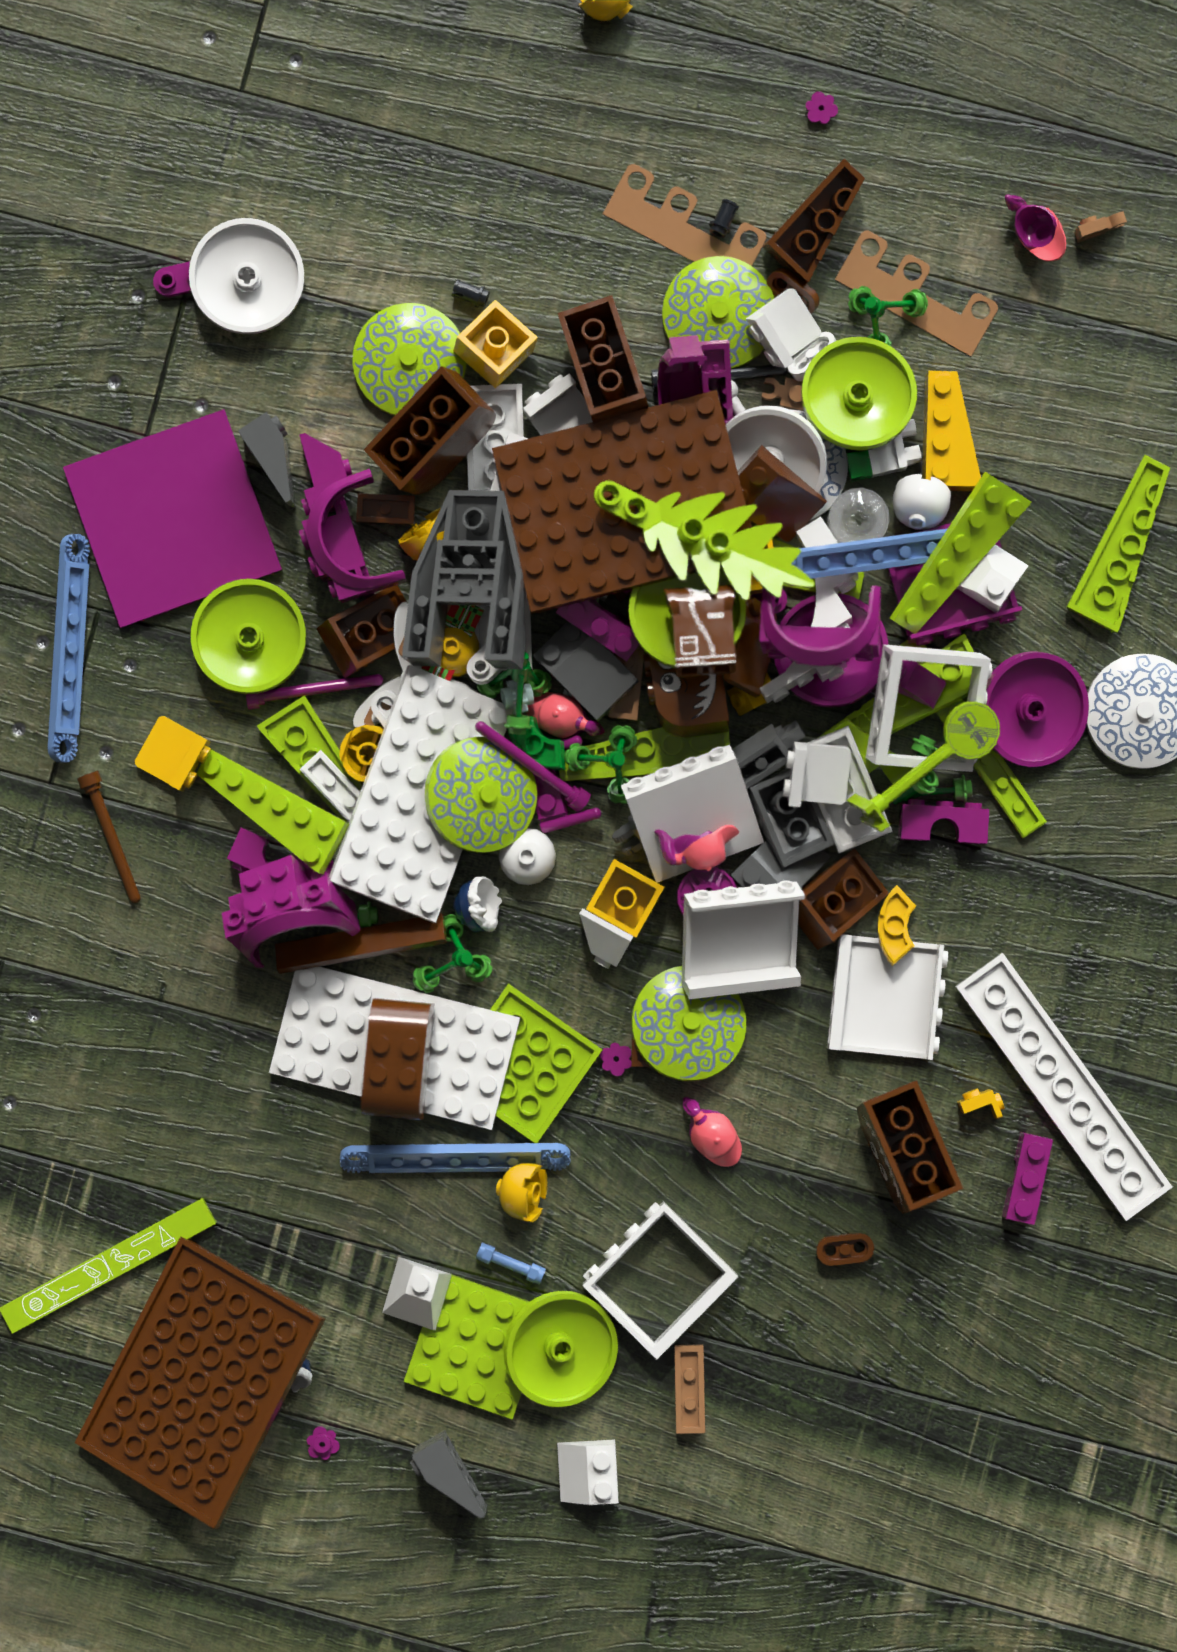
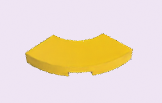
M898 885L886 897L879 913L877 925L881 949L892 966L915 946L909 937L907 924L909 916L916 908V905Z

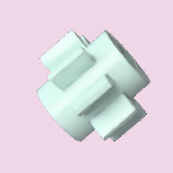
M510 680L506 681L507 688H501V700L505 710L513 708L512 714H515L517 682ZM530 683L524 684L522 713L528 712L527 705L534 704Z

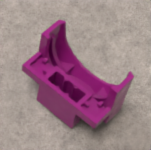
M697 335L669 337V349L661 357L658 365V404L717 390L725 424H727L733 418L729 340L699 342Z
M370 469L304 490L306 498L301 499L306 516L309 515V518L302 521L304 529L299 530L306 550H311L312 557H308L312 573L315 577H320L324 583L328 582L332 597H338L341 603L362 596L367 599L373 596L375 592L407 582L403 570L378 576H369L344 494L375 483ZM336 511L337 515L328 517L329 512Z
M292 855L240 873L239 878L242 892L228 897L230 910L222 913L225 938L242 952L256 968H264L260 961L258 945L282 932L309 926H331L354 936L360 931L356 904L341 890V886L336 885L329 878L334 861H330L325 873L322 875L312 868L305 869Z

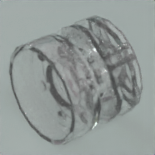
M865 488L850 489L840 494L833 502L826 518V525L838 543L881 538L885 535L889 525V510L884 500L874 491ZM856 513H861V518L866 519L860 526L856 525V520L851 519L855 517Z

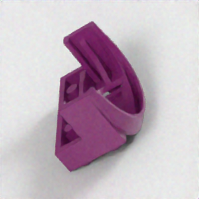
M762 586L760 644L763 654H768L769 658L782 659L786 656L790 660L795 661L796 664L810 666H840L842 662H849V659L855 657L857 661L863 662L873 661V657L879 658L881 587L871 586L869 610L861 628L777 625L774 620L775 597Z

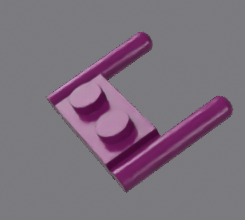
M579 735L561 740L564 742V751L570 749V745L573 743L582 745V738ZM548 769L557 777H559L557 770ZM534 774L537 787L536 812L538 820H540L542 833L552 832L601 817L599 808H592L568 815L564 795Z

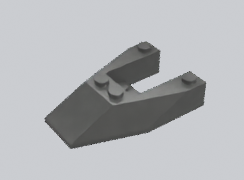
M449 490L412 572L402 657L413 666L441 667L448 605L490 606L484 660L497 669H523L526 644L524 580L504 491ZM444 531L443 540H438L437 542V534Z

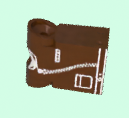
M732 585L718 586L715 595H712L708 589L702 591L691 588L664 589L666 603L673 620L676 677L735 673L736 660L732 612L736 591Z

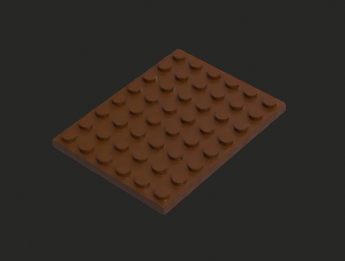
M717 390L629 412L595 424L591 422L492 448L501 489L504 491L521 563L524 586L532 615L678 578L668 564L658 538L655 550L650 552L644 541L643 529L601 509L596 504L594 491L600 483L613 481L655 503L670 494L679 492L680 497L672 508L697 497L723 492L725 494L724 498L704 520L727 510L746 506ZM610 492L603 493V497L607 501L613 500ZM631 505L629 507L631 513H639L637 506ZM749 517L734 534L752 528ZM690 553L688 554L686 575L697 573Z
M180 1236L74 1443L208 1526L217 1529L226 1515L326 1319L193 1241Z

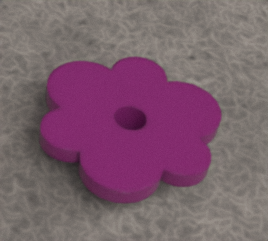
M819 91L813 93L811 100L807 101L805 108L809 111L807 117L810 122L816 123L820 121L822 124H827L830 118L837 115L838 107L833 104V96H825Z
M612 1043L610 1048H604L600 1053V1058L604 1061L602 1068L606 1071L610 1070L614 1076L622 1075L624 1068L628 1069L631 1067V1060L629 1059L631 1057V1049L627 1046L620 1047L618 1043ZM615 1056H618L619 1060L614 1061L613 1058Z
M322 1426L316 1427L313 1435L307 1438V1444L310 1445L308 1449L309 1455L313 1458L329 1459L331 1454L336 1453L340 1447L339 1442L335 1439L336 1433L333 1430L327 1431ZM320 1442H324L325 1446H321Z

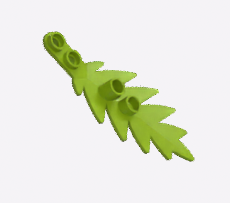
M613 481L600 483L594 491V500L601 509L643 529L644 541L650 552L655 550L658 538L668 564L680 581L686 579L688 554L690 553L698 575L712 595L717 593L720 564L734 590L745 601L749 599L751 574L776 598L781 596L783 583L799 587H813L815 585L808 575L791 564L801 553V549L791 547L763 549L782 528L781 523L756 526L734 534L757 509V506L754 504L727 510L704 520L724 498L725 494L723 492L697 497L672 508L680 497L679 492L670 494L655 503ZM610 492L613 500L607 501L603 497V493ZM631 505L637 506L639 513H631L629 507Z

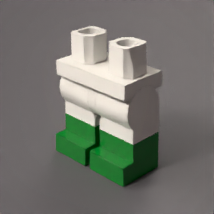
M910 419L901 434L883 446L867 451L845 448L850 482L904 471L909 465L920 462L922 457L919 445L904 448L902 439L917 434L915 420Z

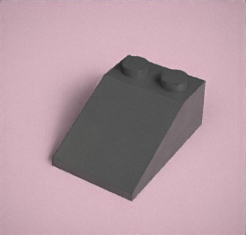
M265 412L238 430V432L290 510H292L296 505L289 449L284 439L288 433L277 416L271 418Z
M569 621L533 655L541 667L597 721L603 718L639 682L604 645Z
M786 767L766 776L747 789L758 826L782 867H786L834 844L817 802L801 801L800 807L788 805L787 797H783L784 780H790L791 769Z
M766 840L729 876L741 888L750 887L754 884H778L781 881L797 882L801 888L831 856L822 849L786 867H782Z
M445 1430L415 1446L412 1454L413 1460L410 1463L418 1477L423 1475L426 1482L479 1518L486 1516L487 1504Z

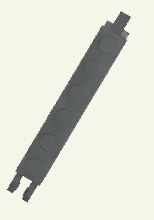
M796 721L783 728L782 726L775 728L773 724H770L732 749L746 789L787 763L788 751L793 749L794 742L799 741L805 736ZM632 815L628 817L629 822L620 827V829H617L612 835V839L616 843H621L636 834V837L622 846L621 851L625 856H631L643 848Z

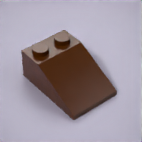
M763 445L737 471L746 506L753 504L757 506V509L749 516V519L759 526L781 523L782 528L776 533V536L788 543L797 535L796 531L803 528L827 502Z
M398 585L374 594L327 619L316 628L344 678L396 650L394 641L395 613L402 602H407Z
M749 595V599L745 601L746 617L744 628L739 640L735 644V673L724 674V681L756 698L761 694L760 688L764 684L771 658L768 657V654H763L760 644L762 602ZM775 613L774 620L777 623V615Z
M854 848L801 889L805 899L799 900L798 925L816 949L819 950L834 942L885 898L889 892Z

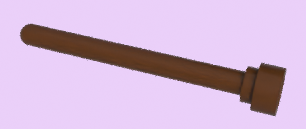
M95 771L77 778L80 788L84 789L86 794L89 793L129 900L134 904L138 903L141 896L99 790L102 788L100 773Z

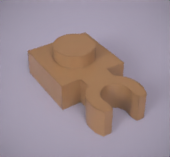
M1123 211L1097 219L1096 216L1085 218L1080 221V225L1074 231L1077 242L1079 243L1105 234L1106 231L1123 227L1127 220Z
M765 378L764 384L772 385L774 392L771 394L762 393L761 398L766 401L779 398L781 399L779 407L804 411L801 400L803 381L786 378L784 385H780L774 378Z

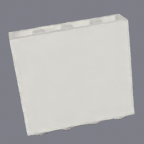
M730 745L716 747L709 753L687 758L682 763L660 768L655 773L642 778H633L628 783L621 785L656 883L693 869L687 864L672 866L666 863L661 853L659 838L654 833L657 829L665 831L672 839L686 834L701 835L706 831L713 833L725 825H733L739 830V834L725 844L726 857L764 843L737 759Z
M781 881L778 884L771 885L754 884L750 887H726L722 890H698L694 893L684 894L682 986L689 999L801 986V975L796 969L799 900L805 899V895L797 882Z
M844 934L839 936L827 1049L933 1060V1054H938L939 1037H935L936 1025L940 1026L942 1021V1009L938 1008L939 997H943L945 992V980H941L942 968L947 967L948 951H944V945L913 942L914 948L892 966L885 957L878 938Z

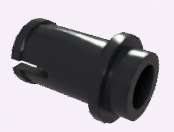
M728 199L722 200L714 221L709 223L711 227L710 233L720 238H725L726 234H730L731 229L729 227L739 209L735 202Z
M457 279L453 287L452 297L475 304L476 308H479V306H486L490 291L485 290V286L479 288Z

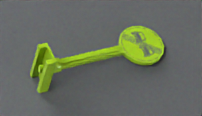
M976 701L964 702L956 706L949 713L944 724L945 744L882 794L878 793L871 800H868L855 793L847 802L849 805L862 811L863 816L860 817L862 823L882 832L890 826L882 812L889 808V804L950 755L955 753L957 756L966 759H976L988 754L993 749L1000 735V723L996 713L988 705Z

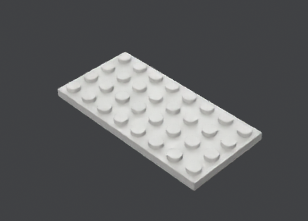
M408 665L349 821L348 829L329 875L331 881L338 886L429 922L436 923L462 849L447 842L434 828L428 816L425 805L427 775L435 759L447 747L462 739L484 737L475 730V724L479 721L486 723L504 737L507 729L504 727V724L507 722V715H512L513 708L505 710V706L501 702L415 666Z
M323 967L295 971L269 1073L361 1096L368 1023L373 998L435 1003L424 1113L492 1130L520 1017Z

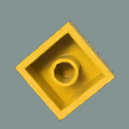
M494 300L457 336L453 351L496 389L534 351L538 337L500 303Z
M614 859L586 910L636 938L662 893L664 886Z

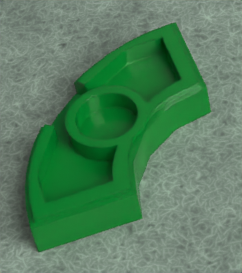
M530 716L529 725H532V728L526 729V734L509 733L510 739L515 746L546 769L565 770L564 742L545 737L538 727L537 718Z

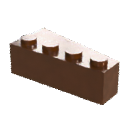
M844 158L762 247L784 268L793 272L807 284L865 178Z

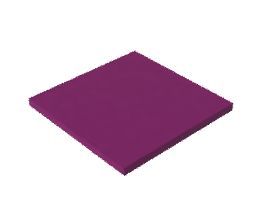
M224 409L63 467L121 629L203 600L215 589L226 583L240 579L258 580L283 571Z

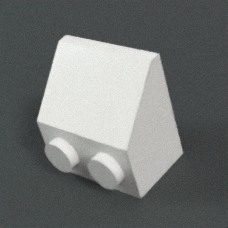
M615 1440L557 1443L561 1502L586 1505L618 1503Z

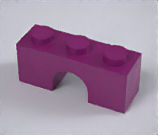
M597 598L556 608L558 615L625 661L630 658L639 646L631 629L629 618L621 613L618 616L610 613L599 604Z
M908 799L907 804L900 805L898 840L929 841L930 830L934 822L944 819L951 822L955 827V843L983 845L988 843L989 809H982V803H965V808L953 807V802L936 801V806H926L925 800Z
M241 827L227 857L228 860L233 861L231 867L245 872L249 869L268 864L265 851L270 840ZM292 853V856L305 869L311 868L300 858H298L294 853Z
M1020 1132L1014 1157L1016 1161L1015 1173L1011 1187L1007 1189L1002 1212L1004 1218L1035 1225L1053 1143L1052 1139Z

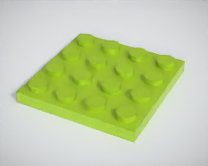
M508 983L490 1009L520 1017L496 1116L534 1143H538L603 1049Z
M451 1275L436 1330L422 1327L404 1382L513 1420L522 1392L512 1382L506 1370L504 1342L514 1317L530 1301Z

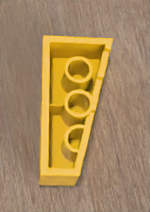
M928 371L925 376L922 479L931 481V476L945 483L950 491H973L981 475L958 372Z

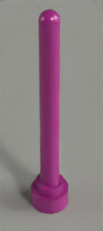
M380 674L276 688L257 694H246L248 710L258 709L260 705H265L266 701L378 686L382 684L383 677Z
M479 721L475 724V730L564 795L567 805L574 811H581L588 803L591 794L585 789L569 786L486 723Z

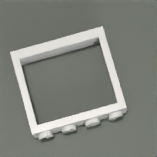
M883 644L866 758L876 765L916 767L927 758L925 756L888 754L903 660L973 666L967 702L976 701L986 705L987 680L992 674L991 659L975 652ZM958 756V759L947 758L934 769L972 772L973 765L978 758L966 759Z
M664 1201L660 1205L655 1202L644 1213L647 1218L639 1226L634 1223L623 1234L626 1237L619 1247L614 1243L603 1255L606 1260L599 1267L594 1264L583 1275L586 1279L583 1282V1287L656 1359L738 1278L737 1273ZM665 1215L722 1273L653 1341L596 1283Z

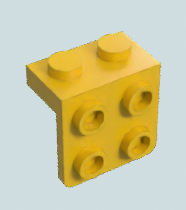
M161 716L157 719L137 755L135 765L168 783L170 786L184 792L185 788L189 789L197 777L195 770L199 763H204L211 751L209 745L211 742L169 718Z

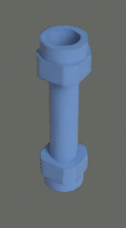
M481 1243L476 1259L487 1264L491 1261L527 1276L526 1280L532 1283L540 1284L546 1270L545 1268L534 1263L528 1265L494 1251L495 1247L489 1244Z

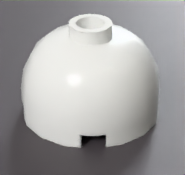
M920 474L905 476L898 481L893 494V510L899 521L907 527L917 530H926L939 525L950 508L951 491L947 485L932 476L931 481L921 479L922 475Z
M527 828L515 842L500 849L499 852L501 869L509 879L518 884L532 885L540 883L549 876L555 866L556 853L554 845L546 834L537 829Z

